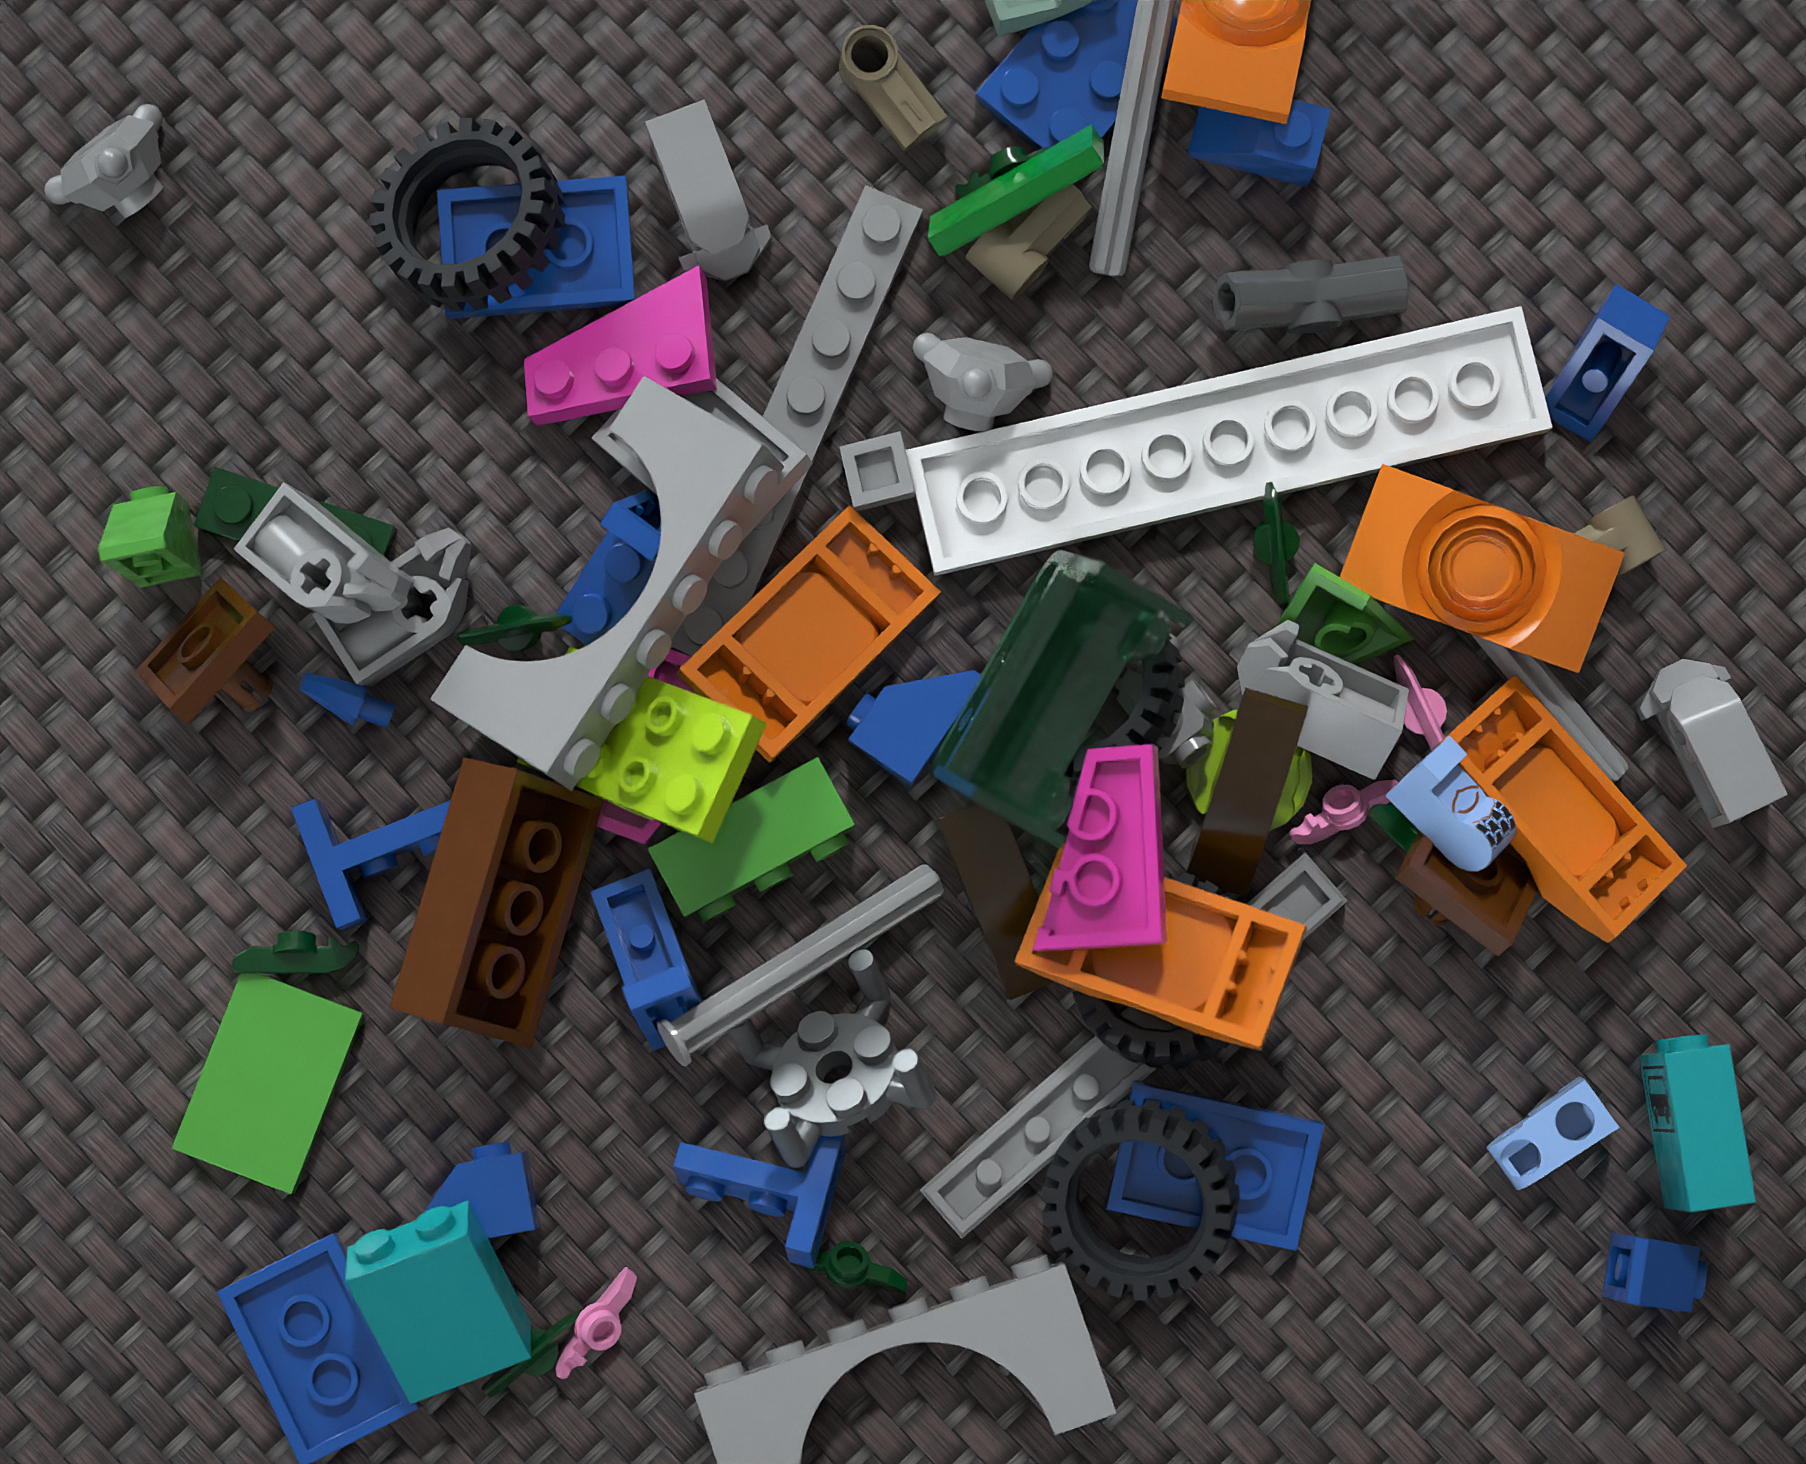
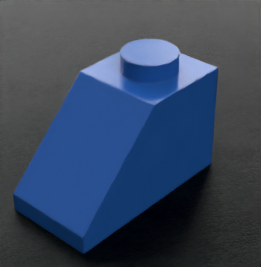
M1292 99L1287 124H1281L1200 106L1187 156L1308 187L1317 166L1331 109Z
M1615 284L1545 396L1550 419L1592 443L1655 350L1670 319V315Z
M975 670L885 686L876 699L866 693L845 724L854 730L848 739L849 746L912 788L982 687L985 677Z
M510 1141L471 1148L473 1161L460 1163L455 1166L424 1211L426 1212L439 1206L450 1208L469 1200L487 1238L541 1228L528 1151L512 1154Z
M1611 1232L1602 1297L1628 1304L1691 1312L1693 1299L1700 1300L1703 1296L1707 1278V1264L1705 1261L1699 1260L1700 1247Z

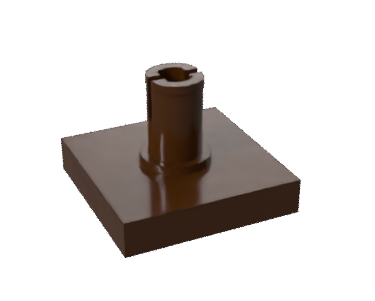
M220 577L135 672L161 701L186 724L190 723L219 689L236 701L241 709L251 712L262 703L242 686L241 682H247L264 698H267L273 689V681L251 665L247 658L275 627L240 593Z
M1420 830L1395 879L1416 894L1414 906L1421 917H1424L1435 908L1436 911L1430 916L1429 923L1440 926L1451 920L1496 956H1499L1513 944L1538 891L1526 861L1510 843L1486 868L1480 871H1467L1449 861Z

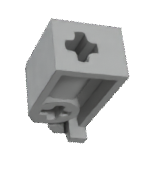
M705 99L645 121L650 143L693 251L690 254L679 257L684 273L698 265L706 277L722 281L748 273L759 255L771 243L772 236L767 224L753 229L752 226L750 227L748 211Z
M284 482L234 548L237 553L295 602L340 624L361 621L371 616V610L374 612L394 610L405 601L410 587L415 582L411 576L393 565L320 503Z
M446 528L425 535L414 542V547L391 562L415 580L408 591L405 601L394 610L376 612L371 610V616L350 624L336 623L316 612L312 614L356 684L374 686L448 637L460 625L467 602L469 581L465 580L470 564L472 545L466 537L456 530ZM421 594L437 598L430 606L433 614L431 619L416 616V612L423 606L419 598Z
M1286 620L1248 644L1237 665L1242 695L1246 687L1307 705V714L1297 746L1375 780L1403 731L1409 689L1296 639L1299 625L1289 620Z
M1681 659L1658 671L1648 693L1636 711L1641 721L1656 714L1711 827L1715 828L1730 823L1787 796L1788 793L1743 703L1731 685L1725 682L1731 679L1727 669L1723 666L1711 665L1710 663Z

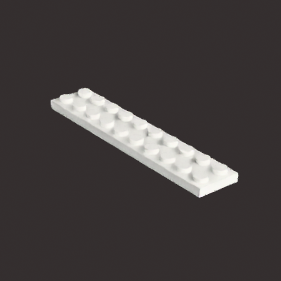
M1519 306L906 450L934 576L1261 500L1264 499L1267 482L1273 483L1278 495L1376 473L1380 471L1382 464L1397 468L1547 433L1552 429V424L1523 310Z

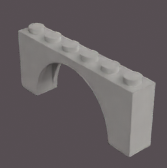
M643 376L609 428L618 439L641 458L651 475L660 503L661 538L659 552L649 581L639 599L619 623L605 635L575 652L557 658L528 662L509 661L491 657L465 645L430 698V700L571 791L579 779L585 777L596 765L603 742L615 724L624 720L632 710L636 699V692L651 669L659 666L668 655L672 637L686 616L694 612L703 602L710 579L722 561L728 559L737 550L743 537V529L758 506L763 505L771 498L776 490L779 474L785 467L759 441L646 376Z
M1047 1254L1011 1266L1014 1278L989 1286L986 1276H981L949 1288L952 1300L928 1308L925 1297L890 1308L888 1312L891 1321L867 1329L862 1318L826 1331L830 1342L805 1351L802 1340L772 1349L765 1353L769 1364L744 1372L741 1361L712 1370L704 1374L707 1385L698 1388L694 1393L717 1464H801L803 1444L808 1426L818 1405L829 1389L848 1370L869 1356L891 1347L909 1343L940 1342L954 1344L974 1350L1001 1364L1014 1374L1038 1401L1048 1418L1054 1435L1117 1413L1066 1266L1062 1261L1050 1265Z

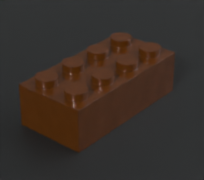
M463 757L389 1008L444 1025L532 1048L604 800L574 789L571 791L563 785L517 769Z

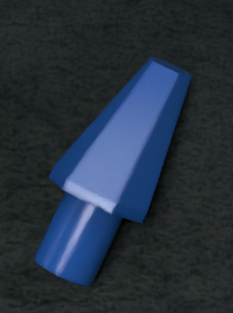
M308 672L303 674L299 684L300 691L351 725H354L357 718L387 728L395 708V704L367 695L368 687Z

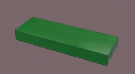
M1093 124L931 215L928 240L939 257L941 255H948L1103 167L1104 142Z

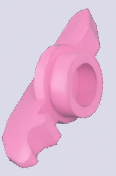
M1397 654L1393 659L1397 682L1399 685L1409 689L1404 726L1415 734L1424 735L1431 751H1433V748L1445 738L1440 728L1446 720L1447 708L1445 701L1434 690L1421 688L1413 670Z
M1397 780L1376 781L1360 791L1354 786L1345 784L1331 788L1323 798L1322 813L1315 817L1311 813L1306 815L1299 827L1290 830L1289 837L1297 844H1313L1325 840L1340 830H1349L1359 826L1365 821L1368 811L1373 805L1379 803L1386 805L1391 802L1385 795L1398 783Z
M625 1267L597 1302L587 1306L578 1315L575 1321L574 1332L568 1336L559 1351L555 1370L557 1377L560 1379L568 1378L573 1368L585 1364L587 1360L584 1356L590 1348L602 1351L612 1347L618 1341L622 1330L618 1313L631 1299L637 1276L629 1268Z

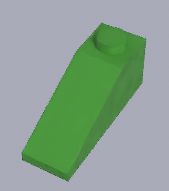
M166 486L147 487L131 492V501L113 505L98 548L101 562L140 588L202 575L189 503L177 492L169 493Z

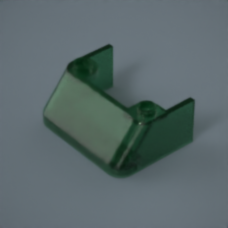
M1058 550L1047 560L1038 573L943 741L933 763L932 775L968 798L1061 849L1067 837L1058 833L1055 829L1059 828L1065 821L1074 802V796L1068 793L1070 779L1064 773L1126 663H1138L1145 656L1149 658L1155 657L1169 637L1171 625L1167 621L1187 627L1193 615L1103 562Z

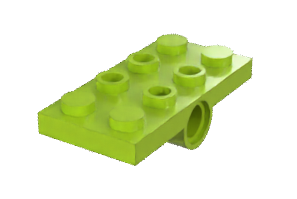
M569 646L566 654L575 652L578 649ZM647 676L636 692V699L632 710L624 720L615 724L600 747V754L596 765L585 777L579 779L575 788L595 795L651 821L656 820L713 844L767 723L748 713ZM518 757V763L524 765L525 767L546 775Z

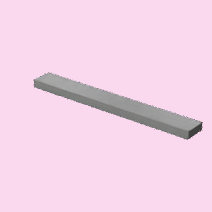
M1304 853L1245 905L1306 925L1305 939L1348 900L1312 859ZM1130 1006L1120 1013L1123 1017L1143 1028L1172 1030L1180 1027L1153 1014ZM1095 1035L919 1190L962 1239L1053 1159L1065 1138L1086 1117L1090 1118L1096 1110L1107 1105L1112 1108L1131 1091L1133 1080L1143 1081L1156 1068L1148 1067L1146 1063L1137 1061L1136 1064L1123 1058L1118 1052L1109 1049Z

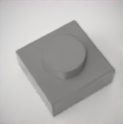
M901 431L839 447L853 508L857 512L916 497L906 454L907 447Z

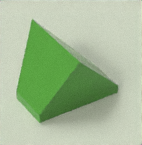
M1314 563L1303 578L1275 626L1277 627L1286 620L1292 621L1299 625L1296 639L1354 665L1363 663L1414 640L1371 595Z

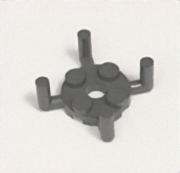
M868 950L855 951L848 960L849 967L864 996L855 1014L841 1013L831 1015L825 1011L810 1013L800 1021L798 1031L782 1047L763 1042L751 1018L728 1031L747 1064L772 1071L770 1079L771 1088L782 1108L771 1110L766 1115L764 1122L784 1161L791 1167H801L808 1161L820 1136L830 1137L850 1133L851 1131L848 1126L858 1123L867 1117L870 1123L881 1117L893 1102L917 1109H927L935 1101V1091L917 1053L910 1049L898 1052L888 1030L879 1024L890 1002L891 994L872 953ZM841 1065L852 1066V1070L846 1078L839 1079L833 1084L823 1082L825 1075L831 1069Z

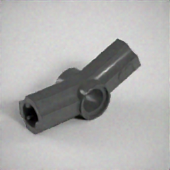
M1400 255L1335 265L1329 259H1313L1287 264L1277 270L1227 272L1217 278V288L1212 300L1215 319L1221 321L1225 331L1286 327L1287 334L1301 335L1330 330L1340 326L1342 321L1367 319L1374 316L1395 315L1406 312L1408 309V283L1405 267L1402 264Z

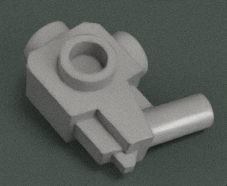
M1169 633L1172 637L1171 643L1179 651L1184 642ZM1141 663L1136 671L1128 668L1123 678H1117L1114 683L1120 692L1116 699L1129 716H1131L1142 692L1144 671ZM1194 679L1186 683L1185 687L1178 688V694L1184 699L1181 713L1173 712L1170 718L1176 724L1171 737L1169 738L1162 734L1157 741L1162 747L1158 752V759L1165 764L1178 763L1181 768H1187L1197 763L1212 747L1211 742L1207 738L1213 734L1214 723L1208 715L1217 707Z

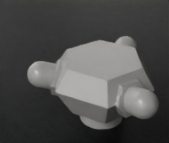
M144 104L137 108L133 116L128 115L95 136L74 153L60 170L61 175L52 177L47 181L45 195L48 200L54 204H65L72 201L75 204L81 203L100 211L115 206L124 218L133 215L149 203L164 188L153 174L161 164L157 141L159 138L157 131L162 124L160 110L154 105Z
M931 333L920 334L913 343V352L925 364V370L928 373L935 397L946 404L944 420L969 430H992L995 416L1010 414L1033 389L1046 386L1053 376L1052 367L1045 360L1036 359L1028 361L1009 347L968 337L940 340Z

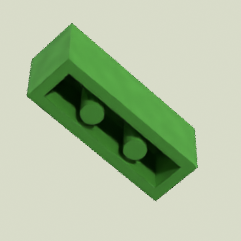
M816 757L731 803L713 844L680 831L648 848V851L683 916L689 920L699 915L704 924L735 908L737 904L733 895L755 884L758 891L762 893L792 877L794 874L789 865L810 853L817 863L846 848L850 843L845 835L856 828L821 761Z

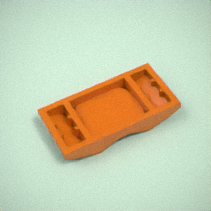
M1181 0L1161 98L1287 124L1305 41L1311 0Z
M1382 464L1339 577L1377 600L1579 673L1625 553Z
M849 505L681 666L677 675L698 695L753 715L767 723L756 750L770 763L806 731L859 675L891 647L933 603L941 591Z
M1516 674L1507 680L1433 748L1435 749L1450 736L1468 754L1458 765L1483 790L1487 797L1500 801L1513 815L1516 832L1510 844L1526 861L1541 896L1579 926L1607 943L1615 939L1687 867L1686 863Z
M1061 842L1015 963L1022 968L1091 997L1133 1007L1194 1033L1262 1051L1306 934V925L1164 877L1167 944L1054 951L1033 950L1039 927L1043 928L1052 895L1049 889L1055 868L1059 869L1066 844Z

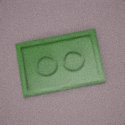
M240 974L172 1149L288 1194H295L365 1013L263 974Z

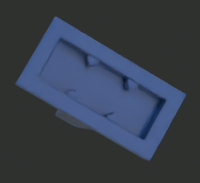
M649 489L616 501L611 505L600 523L608 529V532L556 612L572 616V622L562 628L586 645L605 635L630 611L642 594L654 569L661 538V512L658 497Z
M312 799L291 808L336 928L347 931L370 922L352 874L360 871L363 880L382 875L400 866L396 858L397 856L417 848L421 849L423 856L435 854L450 801L343 843H339L324 803L317 799Z
M651 868L593 890L591 894L625 986L622 989L630 1011L653 1051L666 1046L659 1033L657 1022L662 1019L671 1022L703 1002L694 984Z
M845 1134L830 1137L820 1136L810 1155L806 1172L680 1142L673 1168L678 1182L686 1185L685 1191L695 1197L709 1201H722L725 1194L748 1200L747 1206L750 1209L775 1217L785 1216L786 1210L794 1211L785 1245L788 1261L792 1264L814 1269L846 1154L847 1142Z

